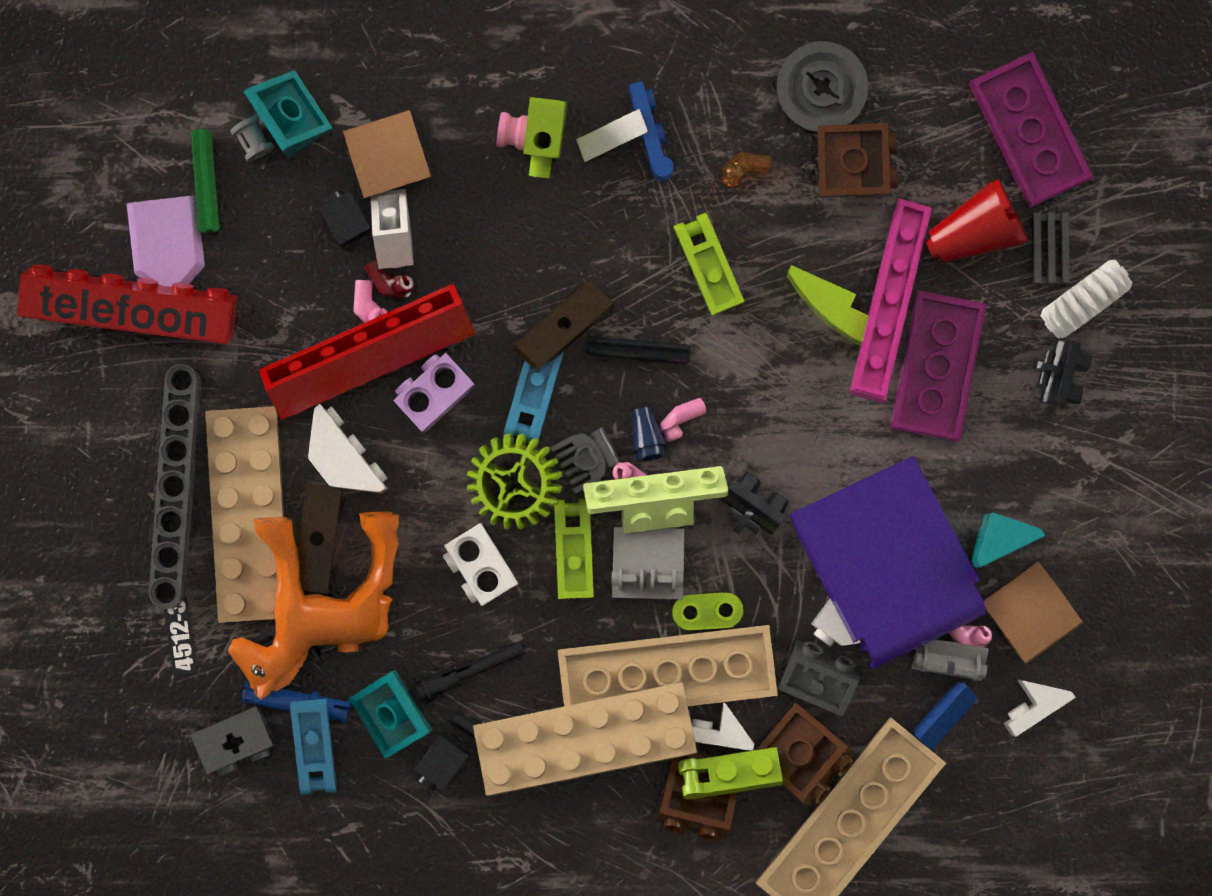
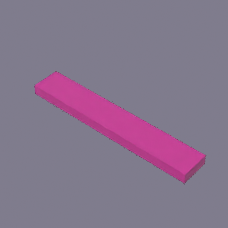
M898 198L895 204L849 391L851 395L882 404L886 400L932 211L931 207Z

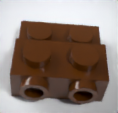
M889 123L818 126L820 198L891 197V189L898 188L897 167L890 166V154L897 153L896 132H889Z
M797 703L791 707L756 749L777 747L783 786L807 806H810L813 801L816 804L820 803L830 791V787L827 784L836 774L838 776L844 775L853 764V760L850 757L854 751Z
M697 752L698 754L671 759L657 822L664 823V829L673 833H684L685 828L698 831V836L706 841L717 842L720 837L727 838L738 792L698 799H684L682 786L685 785L684 776L680 775L678 762L685 759H703L715 756ZM708 772L698 774L700 783L710 782Z

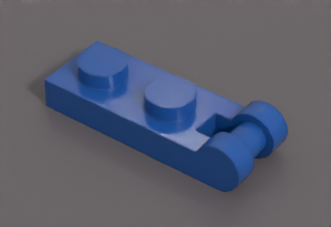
M643 81L630 84L629 94L634 111L640 109L648 130L641 137L652 175L657 181L666 182L672 177L674 167L672 160L664 156L661 144L666 143L661 122L655 124L651 113L652 110L657 109L652 89L645 90Z

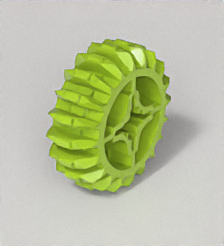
M510 433L504 435L503 444L495 437L490 440L493 451L485 445L479 448L481 455L485 459L475 456L471 460L472 464L479 468V470L474 469L467 472L468 477L477 479V483L467 486L468 491L478 490L479 495L471 499V502L475 505L482 501L485 506L480 509L479 514L484 516L489 511H492L493 515L490 523L494 525L498 523L501 517H504L503 526L505 529H509L512 526L513 519H515L518 529L525 528L526 518L529 523L536 525L539 523L537 513L543 517H547L550 514L545 504L556 506L558 503L556 497L550 494V492L560 493L562 491V486L552 483V480L562 477V472H551L550 467L558 463V459L552 458L547 462L544 456L550 452V448L546 446L538 452L536 448L539 444V439L537 438L532 439L529 445L526 446L525 434L518 435L516 444H514ZM517 453L522 455L513 468H507L503 465L499 467L493 464L495 459L501 454ZM531 461L539 470L542 482L541 489L529 477ZM519 471L518 482L522 484L523 488L519 485L510 492L512 481L508 479L507 474L511 477ZM489 474L492 475L491 478L498 482L500 486L499 501L495 499L489 488ZM519 494L537 499L531 507L525 509L508 508L509 503Z

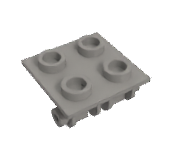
M614 527L612 598L683 600L685 529L663 528L624 534L623 527Z

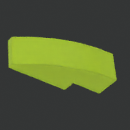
M791 265L786 276L809 308L833 330L847 340L861 346L868 315L851 308L856 294Z

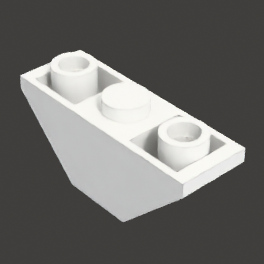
M321 404L316 406L313 414L308 459L331 487L384 493L388 488L383 482L388 478L376 462L371 465L366 462L361 455L366 449L354 434L348 438L341 430L340 426L344 424V421L332 406L327 410Z

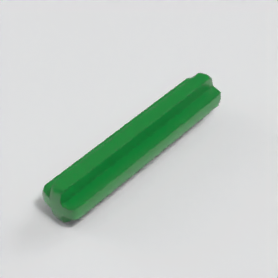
M197 129L191 132L198 230L201 233H214L219 231L220 227L212 132L209 129Z

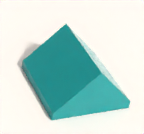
M295 70L247 88L244 91L287 158L293 156L333 129Z
M996 513L985 514L969 561L973 568L982 567L1045 536L1042 529Z
M396 670L388 673L349 698V701H351L352 706L385 759L432 731Z

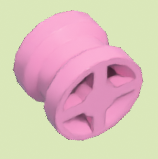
M501 112L496 146L504 148L507 145H512L517 150L524 151L528 116L522 115L516 118L511 117L509 113Z

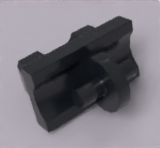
M1055 340L1053 351L1046 350L1043 362L1032 361L1031 369L1040 372L1037 384L1043 386L1040 402L1055 405L1081 403L1084 390L1083 386L1071 383L1074 370L1087 372L1093 357L1090 353L1080 349L1081 343Z
M746 472L737 481L733 480L728 487V496L721 497L720 499L732 507L727 514L738 521L733 529L734 532L740 534L743 528L746 527L757 534L760 528L773 535L786 518L783 513L789 501L786 497L774 491L766 501L756 496L754 493L761 482L750 472Z

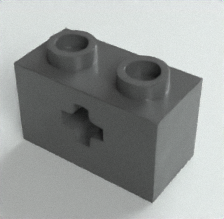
M259 705L190 735L206 774L216 771L218 777L238 769L236 762L248 756L252 763L271 755L269 747L276 745L262 708ZM231 733L235 738L242 737L244 743L239 745L240 752H237L236 748L228 749L226 743L231 740Z

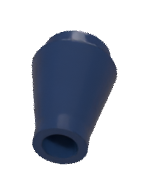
M645 407L632 411L633 454H637L638 461L640 462L664 457L666 455L664 448L667 447V444L653 415L652 408Z

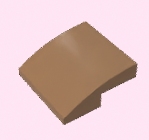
M410 110L343 131L364 198L431 177Z
M1039 562L983 601L986 612L1002 631L1004 638L1025 665L1083 624L1069 601Z

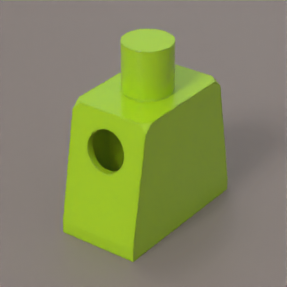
M530 97L523 154L531 155L529 176L550 178L552 158L559 159L561 155L568 102ZM540 132H546L550 135L548 148H542L538 145Z

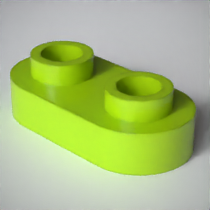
M731 593L685 595L683 600L678 599L675 602L672 616L675 623L685 630L730 628L741 620L743 605L740 599ZM724 603L732 607V614L729 617H722L719 613V607ZM687 606H694L696 608L697 615L694 619L689 620L685 618L683 611Z

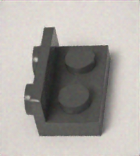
M797 640L777 689L843 717L859 683L862 667L847 656H836L824 651L816 643Z

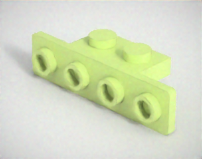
M717 466L585 483L583 485V492L589 514L621 510L622 527L625 534L694 525V501L727 497L728 486L723 467Z

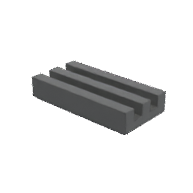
M1069 213L1032 214L1033 284L1070 283ZM1055 221H1060V276H1056ZM1041 222H1047L1048 277H1042Z

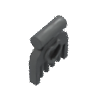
M603 427L591 433L593 439L585 434H577L550 447L552 452H555L573 443V446L555 455V458L560 460L575 452L573 457L560 463L561 468H565L573 463L575 464V467L565 471L564 475L566 477L580 470H586V472L569 480V485L572 486L588 477H591V479L585 483L599 482L605 475L606 464L610 469L621 462ZM585 483L573 488L574 494L582 491Z

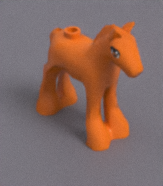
M386 511L359 513L361 527L372 543V562L366 578L346 599L331 598L319 594H303L299 577L298 550L293 536L292 520H287V517H261L253 519L256 534L273 552L276 561L277 589L273 609L276 635L273 644L269 647L259 645L243 637L233 639L228 652L250 682L251 689L255 690L254 693L260 700L267 697L271 691L277 692L294 680L312 646L337 644L338 652L359 651V643L378 641L386 635L389 629L388 611L393 599L383 595V593L393 582V563L398 548L397 529L399 527V515Z

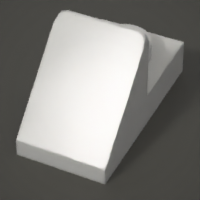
M1018 680L1031 700L1032 705L1028 707L1025 702L1008 713L1010 719L1003 724L1009 733L1016 737L1076 697L1071 691Z
M725 702L722 704L719 729H712L713 722L692 719L695 742L753 751V741Z

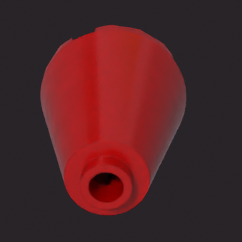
M999 179L988 183L929 230L931 238L925 240L934 260L940 257L943 263L1019 246L1028 241L1018 215L1015 213Z

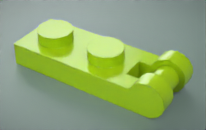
M706 212L696 216L695 221L686 225L683 222L674 225L675 234L682 246L711 316L743 304L745 301ZM702 233L706 242L694 246L691 237Z
M579 499L577 503H565V500H558L557 505L554 506L558 599L594 597L591 522L585 499ZM566 517H580V527H566Z
M777 747L703 759L691 758L678 762L679 773L684 776L685 785L682 786L684 799H698L783 785ZM708 772L710 782L700 783L698 774Z

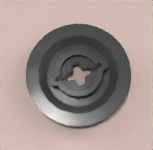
M828 41L808 43L796 49L784 61L777 79L778 100L784 113L787 114L792 122L803 127L805 130L818 132V126L849 125L860 114L867 100V74L858 57L846 47ZM825 79L830 82L828 89L834 97L826 93H822L820 96L814 93L816 86L813 82L815 80L818 82H823Z

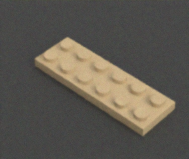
M274 406L205 411L218 623L274 619L273 609L277 589L276 561L273 552L256 534L253 519L284 517L278 413Z
M769 625L558 650L564 707L681 682L684 684L688 706L778 696Z
M683 682L473 725L485 792L488 797L698 754Z
M890 717L855 759L850 769L841 776L828 795L819 803L755 883L770 896H839L945 766L946 762Z

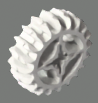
M1109 260L1042 310L1041 317L1046 322V327L1057 338H1065L1129 291L1132 286V281L1128 277L1129 274L1116 260Z

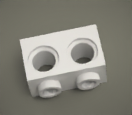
M479 523L444 545L448 552L443 557L453 573L460 570L465 578L466 583L461 586L472 604L479 601L481 606H484L519 584L482 523ZM467 541H473L479 547V556L471 562L464 561L459 553L461 545ZM485 571L495 573L498 578V585L491 592L481 590L478 585V578Z

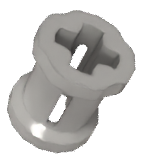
M258 116L245 119L230 130L232 136H237L244 148L247 162L255 161L274 149V145L272 142H267L258 125L260 123Z

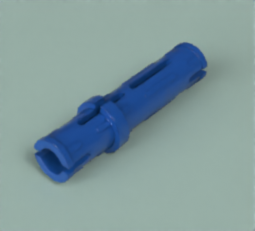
M246 681L244 685L246 690H243L242 694L243 704L248 703L291 712L290 705L293 701L327 699L329 720L347 724V714H350L351 701L322 697L320 692L315 691L312 694L287 689H280L277 692L271 691L267 697L260 700L255 695V690L251 689L249 681Z

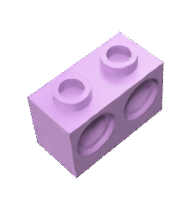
M447 353L441 357L437 354L433 355L422 365L421 368L424 371L422 375L415 381L411 377L408 378L395 390L398 396L393 401L423 433L427 432L476 387ZM445 369L453 371L455 382L451 387L440 388L437 386L436 376L440 371ZM417 393H423L429 398V405L423 412H414L410 408V400Z

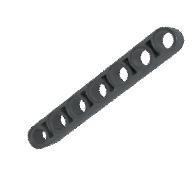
M177 364L171 367L166 373L164 383L149 581V598L152 604L162 609L176 608L181 605L186 595L202 383L199 373L192 367L184 364ZM181 372H189L192 378L191 385L186 390H178L175 386L177 375ZM179 407H185L189 412V419L182 426H176L172 420L173 412ZM176 442H182L186 446V455L180 461H174L170 457V448ZM179 477L184 484L183 491L180 495L172 497L167 491V484L170 479ZM171 512H176L181 518V525L175 532H169L164 525L165 517ZM172 547L178 553V562L175 566L168 568L162 562V553L167 548ZM165 583L173 585L176 591L175 598L170 603L163 602L159 597V590Z

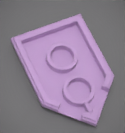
M196 196L127 204L134 274L139 278L157 280L158 285L172 287L174 283L190 284L205 267L202 234L198 230Z

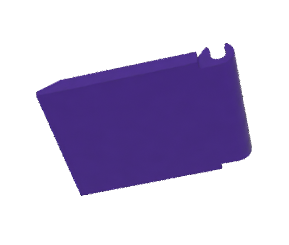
M914 456L790 514L797 536L853 643L860 640L861 650H867L872 659L870 663L871 668L875 669L986 615L985 604L974 585L980 579Z

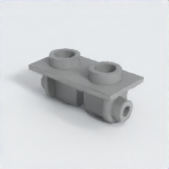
M935 639L916 648L912 669L921 670V672L926 671L973 679V681H982V679L986 678L987 665L985 664L989 648Z

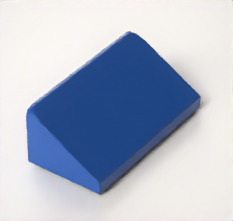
M956 681L916 726L912 734L930 750L934 749L977 700L976 695L964 682Z

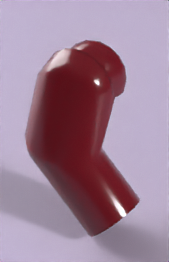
M377 260L364 267L378 293L382 296L402 299L408 297L414 288V282L408 275H403L402 277L388 275L385 268L378 269Z

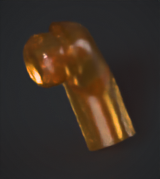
M745 152L737 154L725 163L721 170L723 183L729 187H736L740 184L741 177L748 171L769 173L771 156Z

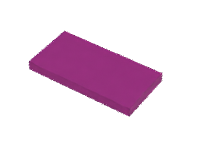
M1033 52L968 83L1028 209L1094 178Z
M920 290L916 291L890 429L960 442L987 304Z

